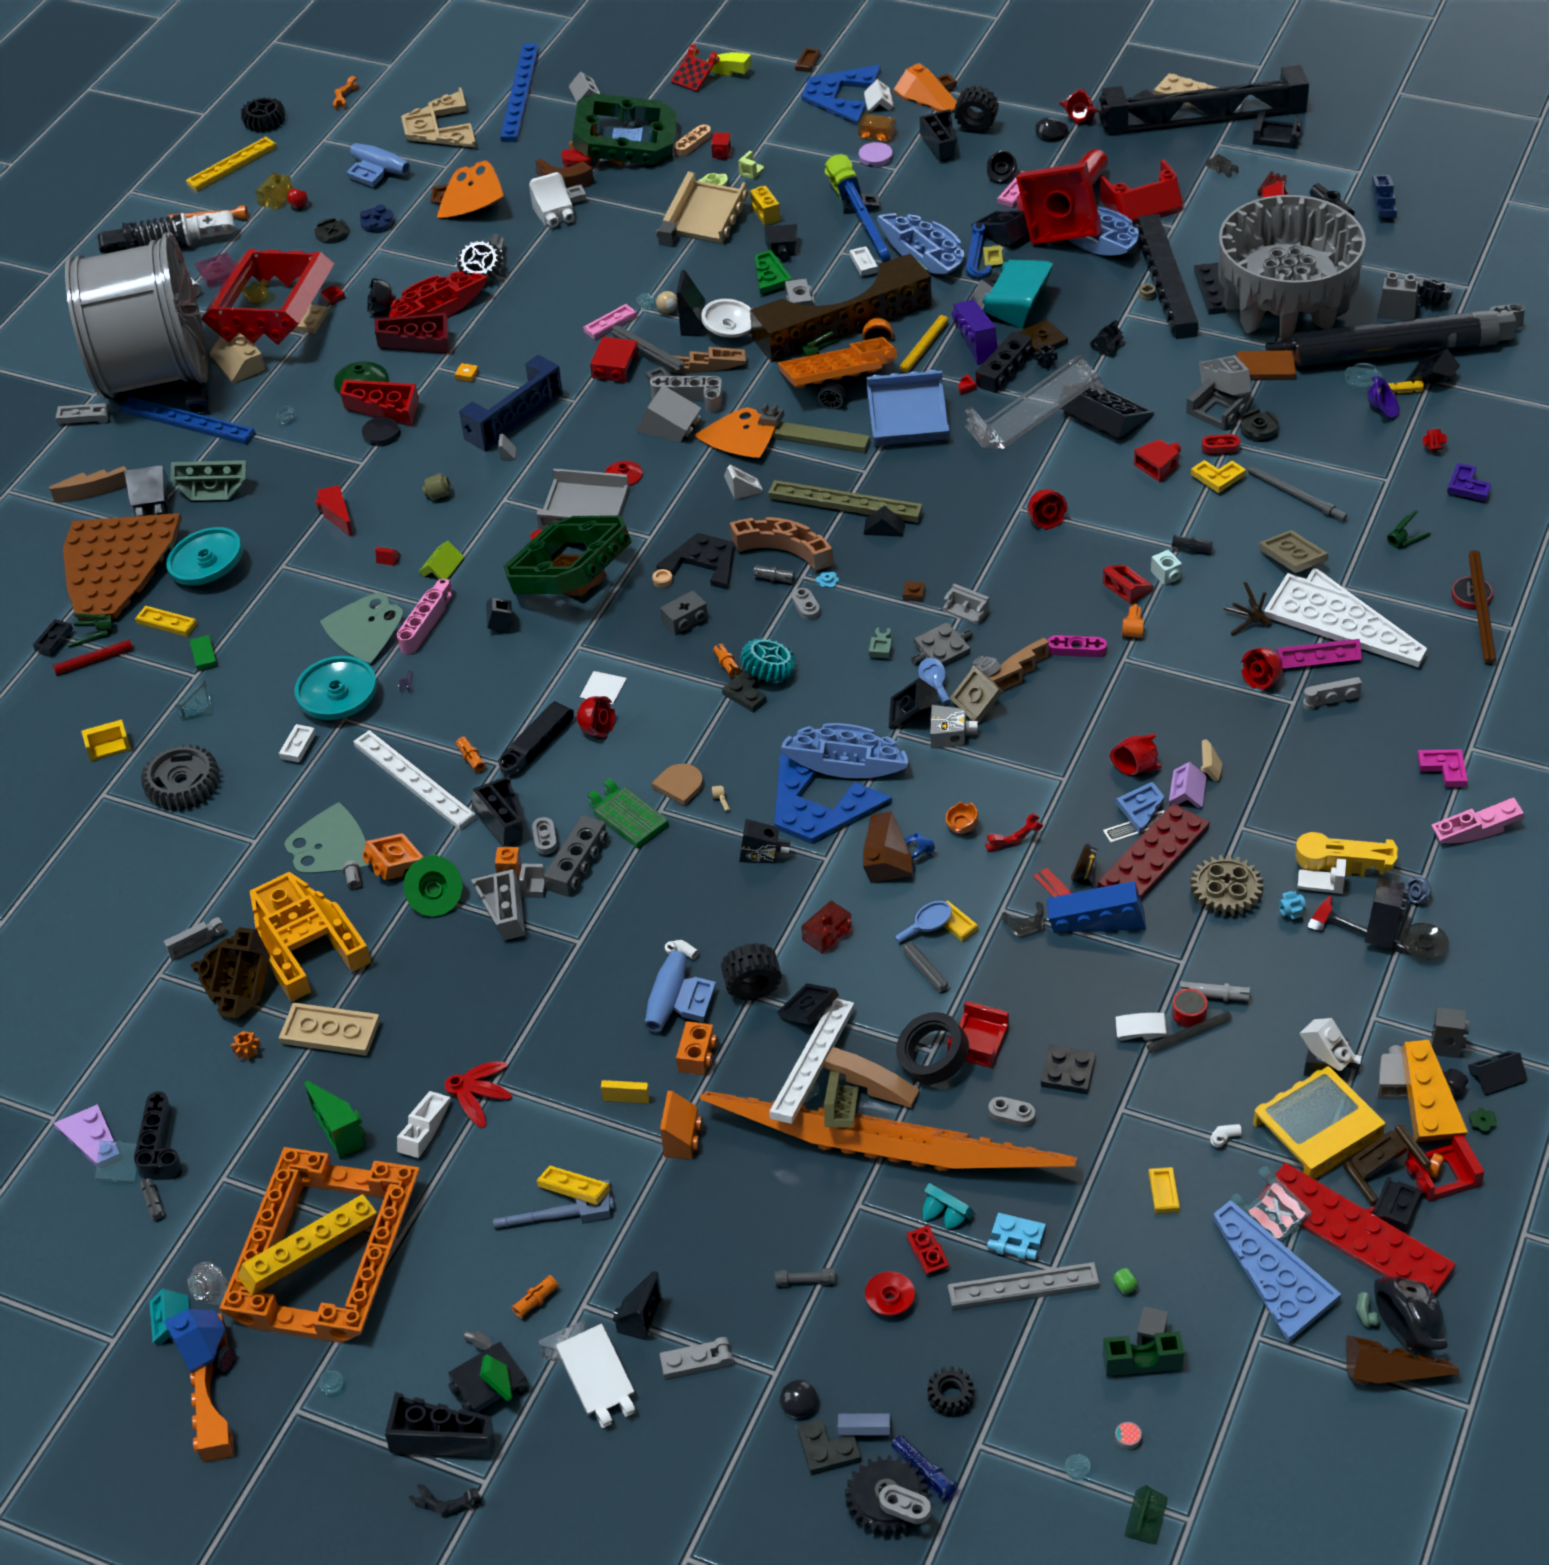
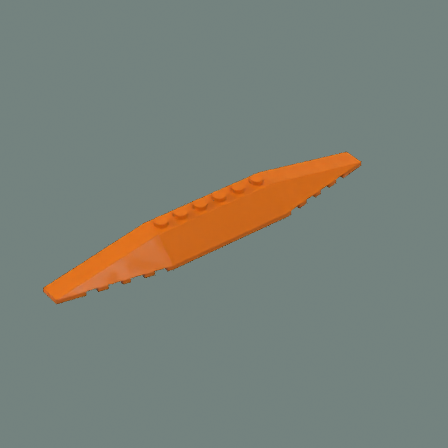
M708 1091L700 1096V1099L807 1142L818 1144L820 1149L831 1150L832 1147L841 1148V1152L847 1154H855V1151L863 1152L864 1156L869 1158H878L880 1155L888 1157V1161L902 1162V1160L911 1161V1165L920 1167L930 1164L935 1165L934 1168L941 1171H948L949 1168L1075 1166L1078 1162V1157L1050 1151H1039L1037 1148L1016 1147L1013 1146V1143L1004 1142V1144L991 1142L992 1139L980 1137V1140L968 1138L969 1134L861 1114H855L853 1127H824V1108L819 1107L818 1111L806 1109V1105H802L795 1120L790 1124L770 1119V1109L775 1101L770 1103L758 1101L757 1098L748 1097L747 1099L736 1097V1095Z

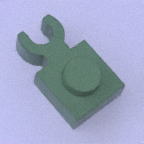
M879 627L875 629V637H871L869 657L890 658L892 646L890 628H887L886 633H880Z

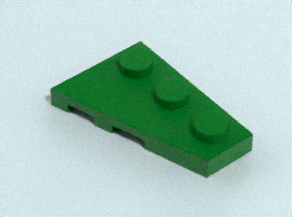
M771 250L755 255L760 294L784 288L785 281H792L791 276Z

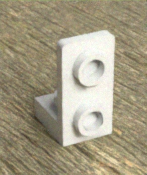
M1337 859L1336 868L1331 867V873L1300 869L1297 888L1342 894L1346 860Z

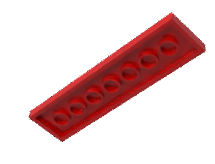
M1286 1162L1258 1196V1202H1260L1274 1183L1279 1184L1285 1193L1296 1200L1300 1209L1306 1213L1302 1221L1299 1223L1295 1222L1299 1220L1295 1213L1285 1207L1279 1197L1273 1191H1270L1268 1196L1274 1199L1273 1197L1277 1199L1280 1211L1289 1212L1294 1216L1292 1220L1296 1223L1295 1225L1385 1279L1398 1276L1425 1283L1435 1296L1455 1269L1456 1263L1377 1216L1372 1215V1213Z

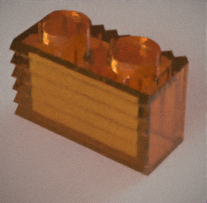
M864 113L858 122V136L862 138L890 142L896 132V118Z

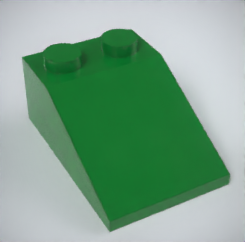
M309 1081L304 1082L311 1109L339 1159L365 1148L363 1138L366 1137V1134L360 1124L362 1119L358 1111H353L347 1102Z

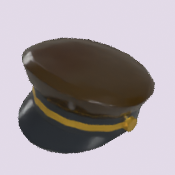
M1088 843L1084 845L1071 875L1072 881L1085 879L1093 886L1097 848L1091 847Z

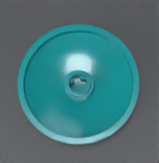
M211 527L190 534L175 545L168 555L167 569L171 577L180 584L201 585L224 576L236 566L243 554V544L238 534L229 528Z
M333 656L312 664L302 672L295 684V697L300 709L311 717L321 720L342 719L356 714L372 701L377 690V680L372 667L367 662L352 656Z

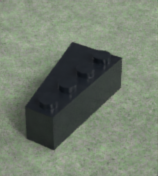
M398 1392L394 1394L385 1431L389 1453L491 1457L495 1438L490 1416L463 1409L459 1411L448 1409V1405L440 1403L437 1406L425 1403L424 1399L417 1397L414 1400L405 1398L404 1394Z

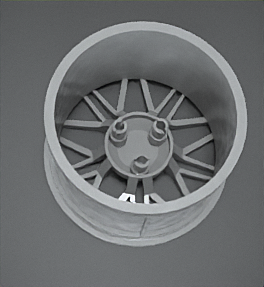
M171 232L164 233L161 239L158 241L152 240L146 246L88 258L82 255L67 258L65 263V285L71 321L85 369L95 391L102 399L117 397L119 392L181 379L184 382L197 380L200 384L208 381V356L199 306L184 256Z

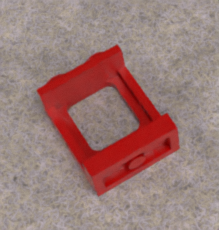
M1463 1134L1453 1136L1452 1145L1425 1153L1430 1161L1434 1153L1444 1156V1162L1448 1163L1457 1179L1454 1183L1435 1188L1425 1168L1422 1167L1410 1150L1408 1152V1157L1405 1161L1406 1169L1410 1175H1413L1417 1188L1422 1190L1421 1194H1424L1428 1202L1482 1186L1485 1171Z

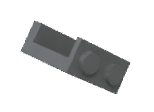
M1208 379L1187 398L1186 413L1221 430H1225L1240 415L1245 413L1247 409L1246 396L1243 395L1236 401L1214 391L1215 382ZM1215 404L1227 408L1222 414V420L1208 415L1206 412Z

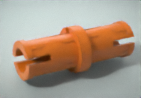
M718 644L721 650L716 645L713 648V653L719 659L720 666L726 669L731 678H735L733 672L739 675L741 669L735 663L734 656L727 651L724 644Z
M459 738L456 741V746L462 752L463 759L469 762L476 773L482 772L486 768V764L479 756L477 748L471 745L468 738Z
M548 1275L535 1288L531 1287L527 1290V1294L511 1306L515 1315L522 1319L534 1307L543 1304V1300L555 1289L559 1288L557 1281L551 1275Z

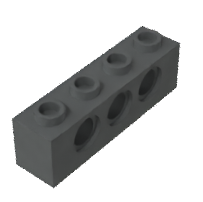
M584 815L580 817L543 875L547 891L569 897L573 890L577 889L581 877L589 869V864L597 857L601 845L607 841L608 832L606 831L604 821Z

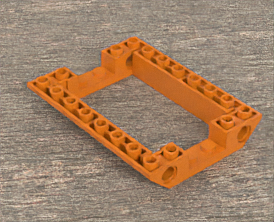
M284 1147L220 1305V1311L247 1328L344 1343L362 1334L418 1178L420 1167L374 1161L371 1170L332 1165L330 1156L327 1153ZM304 1186L384 1198L345 1308H339L334 1304L322 1302L318 1312L278 1306L275 1296L262 1293L263 1290L251 1296L238 1278L242 1263L283 1240Z

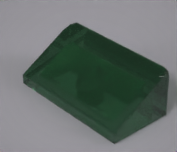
M1148 1485L1137 1489L1124 1536L1155 1545L1168 1497Z

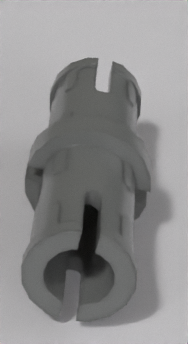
M755 565L754 568L755 573L753 576L755 578L770 579L771 582L782 581L791 584L794 582L795 576L793 575H795V571L778 569L777 566L771 568Z

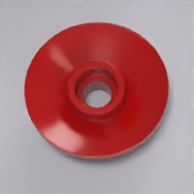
M632 461L615 462L605 471V473L627 475L629 486L639 482L643 475L640 465Z
M898 1272L879 1273L869 1280L865 1288V1300L868 1306L874 1312L885 1316H894L905 1312L912 1305L915 1297L912 1282Z

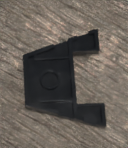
M697 533L659 562L656 567L657 570L665 569L670 571L672 576L681 563L713 570L715 573L710 579V585L727 590L734 545L729 540Z

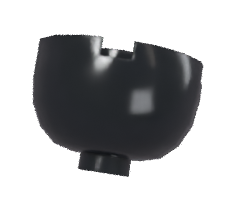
M372 278L369 286L371 290L367 298V312L370 314H384L390 309L392 302L396 299V294H393V289L388 282Z

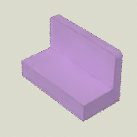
M1191 762L1173 770L1169 802L1178 805L1189 800L1197 808L1202 807L1206 775Z

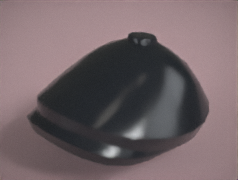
M1046 117L1036 123L1035 132L1041 140L1064 138L1069 131L1065 123L1051 117Z
M1006 150L997 151L992 154L987 162L988 177L997 183L1010 179L1018 167L1015 156Z

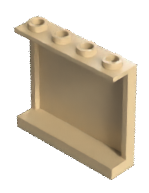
M687 172L663 221L677 223L678 235L723 244L726 237L730 234L732 225L736 222L738 213L742 210L744 201L748 198L746 184L743 182L740 189L696 181L695 174Z

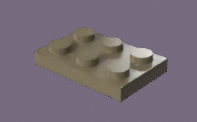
M1292 530L1259 542V550L1295 573L1302 572L1304 569L1317 566L1328 560V553Z

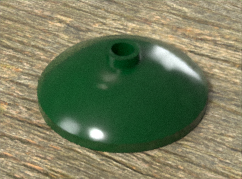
M353 362L344 366L335 375L334 387L336 392L340 394L344 380L388 382V373L384 367L374 362Z

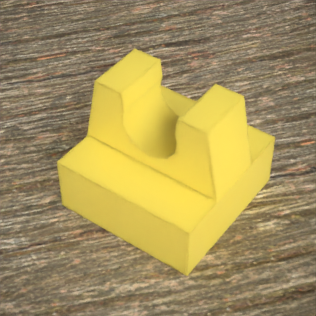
M1001 245L983 247L985 266L1003 264Z

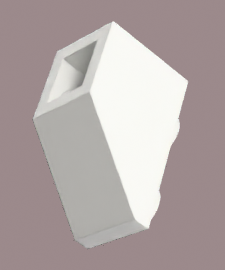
M1332 1018L1314 1019L1299 1033L1311 1053L1338 1071H1341L1356 1057Z

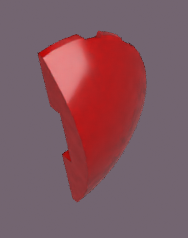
M463 271L451 272L449 277H440V275L429 277L405 289L400 299H394L390 306L392 310L389 312L390 317L447 313V317L466 306L480 292L488 279L480 273L473 272L471 276L465 275Z

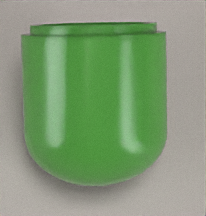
M1128 1268L1120 1269L1113 1276V1282L1122 1293L1130 1294L1136 1290L1138 1281Z

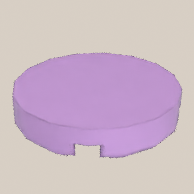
M869 143L862 146L859 150V160L866 166H869V164L873 165V167L884 166L892 158L891 147L884 143Z

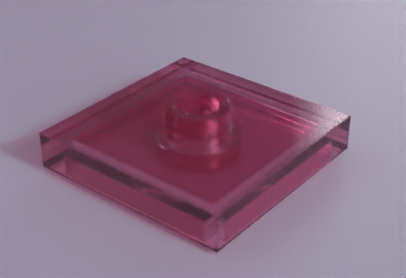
M228 252L195 263L196 269L207 286L225 281L236 265Z

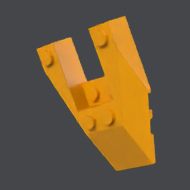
M291 872L250 890L255 929L258 931L269 953L268 964L290 1002L311 993L307 976L290 951L323 935L327 936L351 972L371 963L367 945L338 903L335 901L331 902L325 898L323 893L314 891L306 882Z

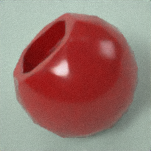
M292 188L287 194V201L291 207L299 209L307 204L308 194L305 191Z

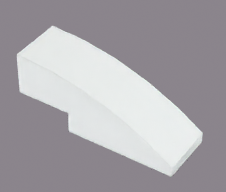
M432 1091L428 1092L408 1116V1125L397 1136V1152L416 1158L420 1157L436 1133L449 1106L451 1097Z

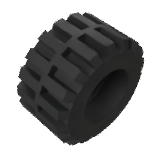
M974 85L971 88H965L960 93L954 108V118L957 119L958 125H962L963 129L966 128L969 132L972 130L974 133H978V131L984 132L985 129L988 130L993 125L999 110V103L997 102V97H994V93L992 91L989 92L988 88L983 89L982 86L976 87ZM971 106L981 109L982 112L973 110Z
M759 943L744 944L741 947L738 946L735 950L729 951L728 955L724 956L723 962H721L726 989L729 995H732L734 998H739L740 1000L759 999L778 988L777 985L781 983L782 974L776 953L773 951V948L767 947L766 944L759 945Z

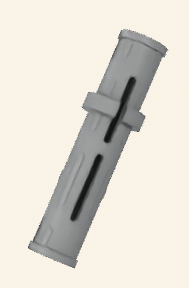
M1180 981V988L1196 989L1209 998H1219L1227 1002L1228 999L1249 1002L1250 996L1240 993L1250 994V987L1229 986V983L1216 985Z

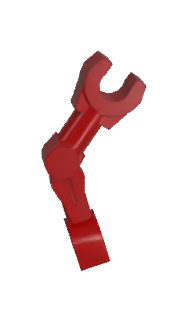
M1035 813L1030 814L1026 819V825L1010 836L1003 837L999 834L987 835L989 842L985 843L987 851H996L1003 848V845L1011 844L1012 846H1017L1021 844L1022 840L1032 830L1037 832L1042 829L1043 824L1036 821L1040 817Z

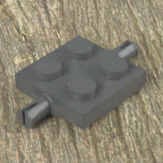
M946 622L914 638L913 644L919 649L920 653L912 656L911 661L915 665L926 658H935L945 666L970 654V647L964 640L972 637L973 633L970 629L958 633Z

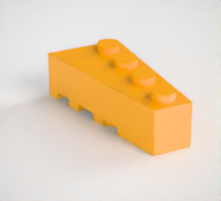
M1430 1041L1405 1042L1401 1047L1414 1140L1416 1142L1453 1139V1136L1460 1134L1465 1136L1468 1131Z

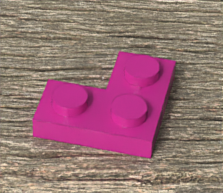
M1462 749L1418 750L1417 758L1420 772L1442 771L1445 787H1467L1468 779Z

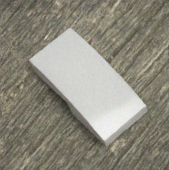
M1137 1013L1117 1016V1038L1120 1041L1138 1037L1150 1040L1167 1036L1166 1015L1164 1013Z

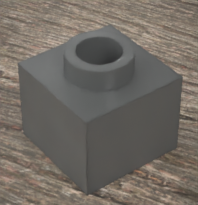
M663 221L661 226L657 228L656 237L658 238L659 245L667 247L674 245L678 238L677 223Z

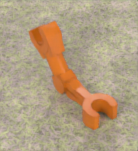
M349 77L345 86L335 90L336 98L333 102L335 110H338L339 106H343L344 109L347 108L343 95L350 89L357 90L359 88V85L354 83L357 81L356 77Z

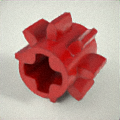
M1441 429L1427 430V435L1422 437L1423 446H1427L1429 451L1443 449V444L1447 443V434H1442Z

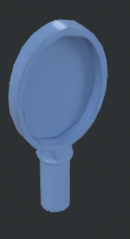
M926 658L919 665V677L937 690L943 705H948L951 701L943 686L947 677L945 668L939 660Z
M934 901L926 904L917 912L915 923L895 935L896 941L901 943L919 931L930 932L941 928L952 916L951 906L945 901Z

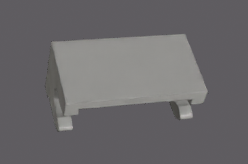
M953 584L944 597V600L948 602L945 603L943 612L976 625L989 612V597L957 584Z

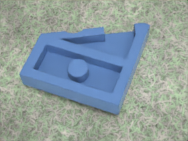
M1150 782L1117 798L1116 805L1140 833L1162 805L1165 796L1153 782Z

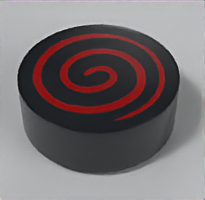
M227 1346L220 1347L213 1361L214 1369L223 1373L228 1372L236 1359L235 1350Z

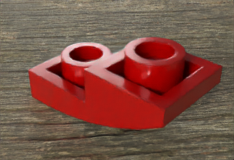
M929 1225L906 1233L908 1243L926 1275L949 1267L940 1243L937 1244Z

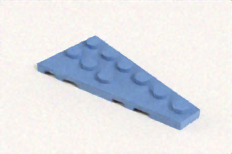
M1230 1200L1213 1214L1215 1224L1288 1343L1340 1300L1341 1293L1234 1202Z

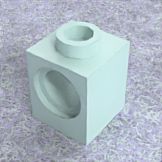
M1169 550L1152 556L1151 572L1163 585L1181 578L1182 563Z

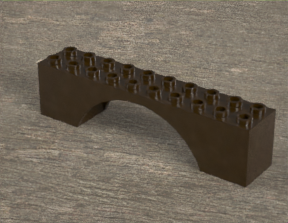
M910 253L879 264V273L872 286L859 296L848 301L832 305L810 306L793 303L782 298L750 310L752 339L770 362H774L802 352V347L806 346L807 343L829 332H833V334L817 343V345L835 338L847 336L863 330L866 323L872 319L881 318L888 321L932 305L931 275Z

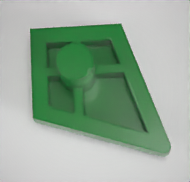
M486 1354L483 1357L480 1377L506 1401L512 1399L507 1365Z

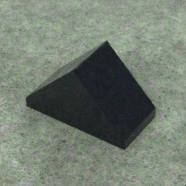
M884 505L866 518L864 535L903 537L905 523L903 519Z

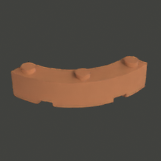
M765 517L766 520L748 518L729 523L731 539L738 552L753 548H777L802 557L815 571L833 565L832 548L820 534L816 535L811 532L809 527L803 524L773 517Z

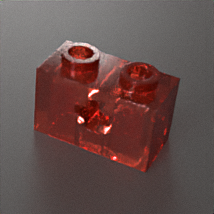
M832 900L829 901L801 926L802 941L822 954L828 948L833 947L839 938L849 933L852 928L851 913Z

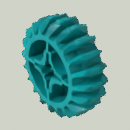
M761 638L760 640L748 641L745 644L740 662L742 667L746 669V672L752 674V677L776 683V681L783 682V680H788L794 671L796 658L794 653L790 652V648H785L784 644Z

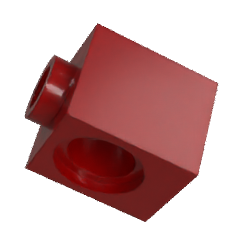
M714 132L711 142L712 158L729 159L732 148L731 133Z

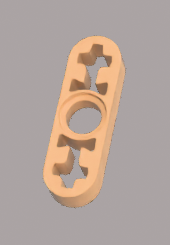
M700 125L674 144L675 154L681 157L686 156L710 139V126Z

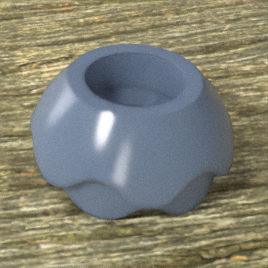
M1414 876L1413 879L1407 882L1405 891H1408V899L1419 905L1425 903L1430 898L1432 889L1430 883L1425 878Z

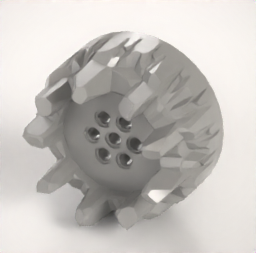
M1278 195L1265 197L1235 209L1224 220L1219 233V281L1224 288L1225 308L1228 310L1240 309V323L1246 333L1253 332L1259 328L1264 313L1268 310L1274 315H1280V338L1282 340L1292 341L1299 311L1311 313L1312 321L1318 327L1331 329L1335 323L1336 316L1345 314L1348 311L1351 297L1358 289L1365 249V235L1360 223L1341 207L1328 201L1307 196Z

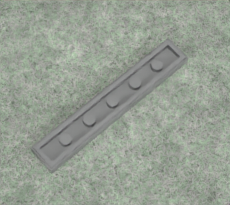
M1091 1262L948 1284V1293L952 1310L1094 1289L1099 1288L1100 1283L1095 1263Z

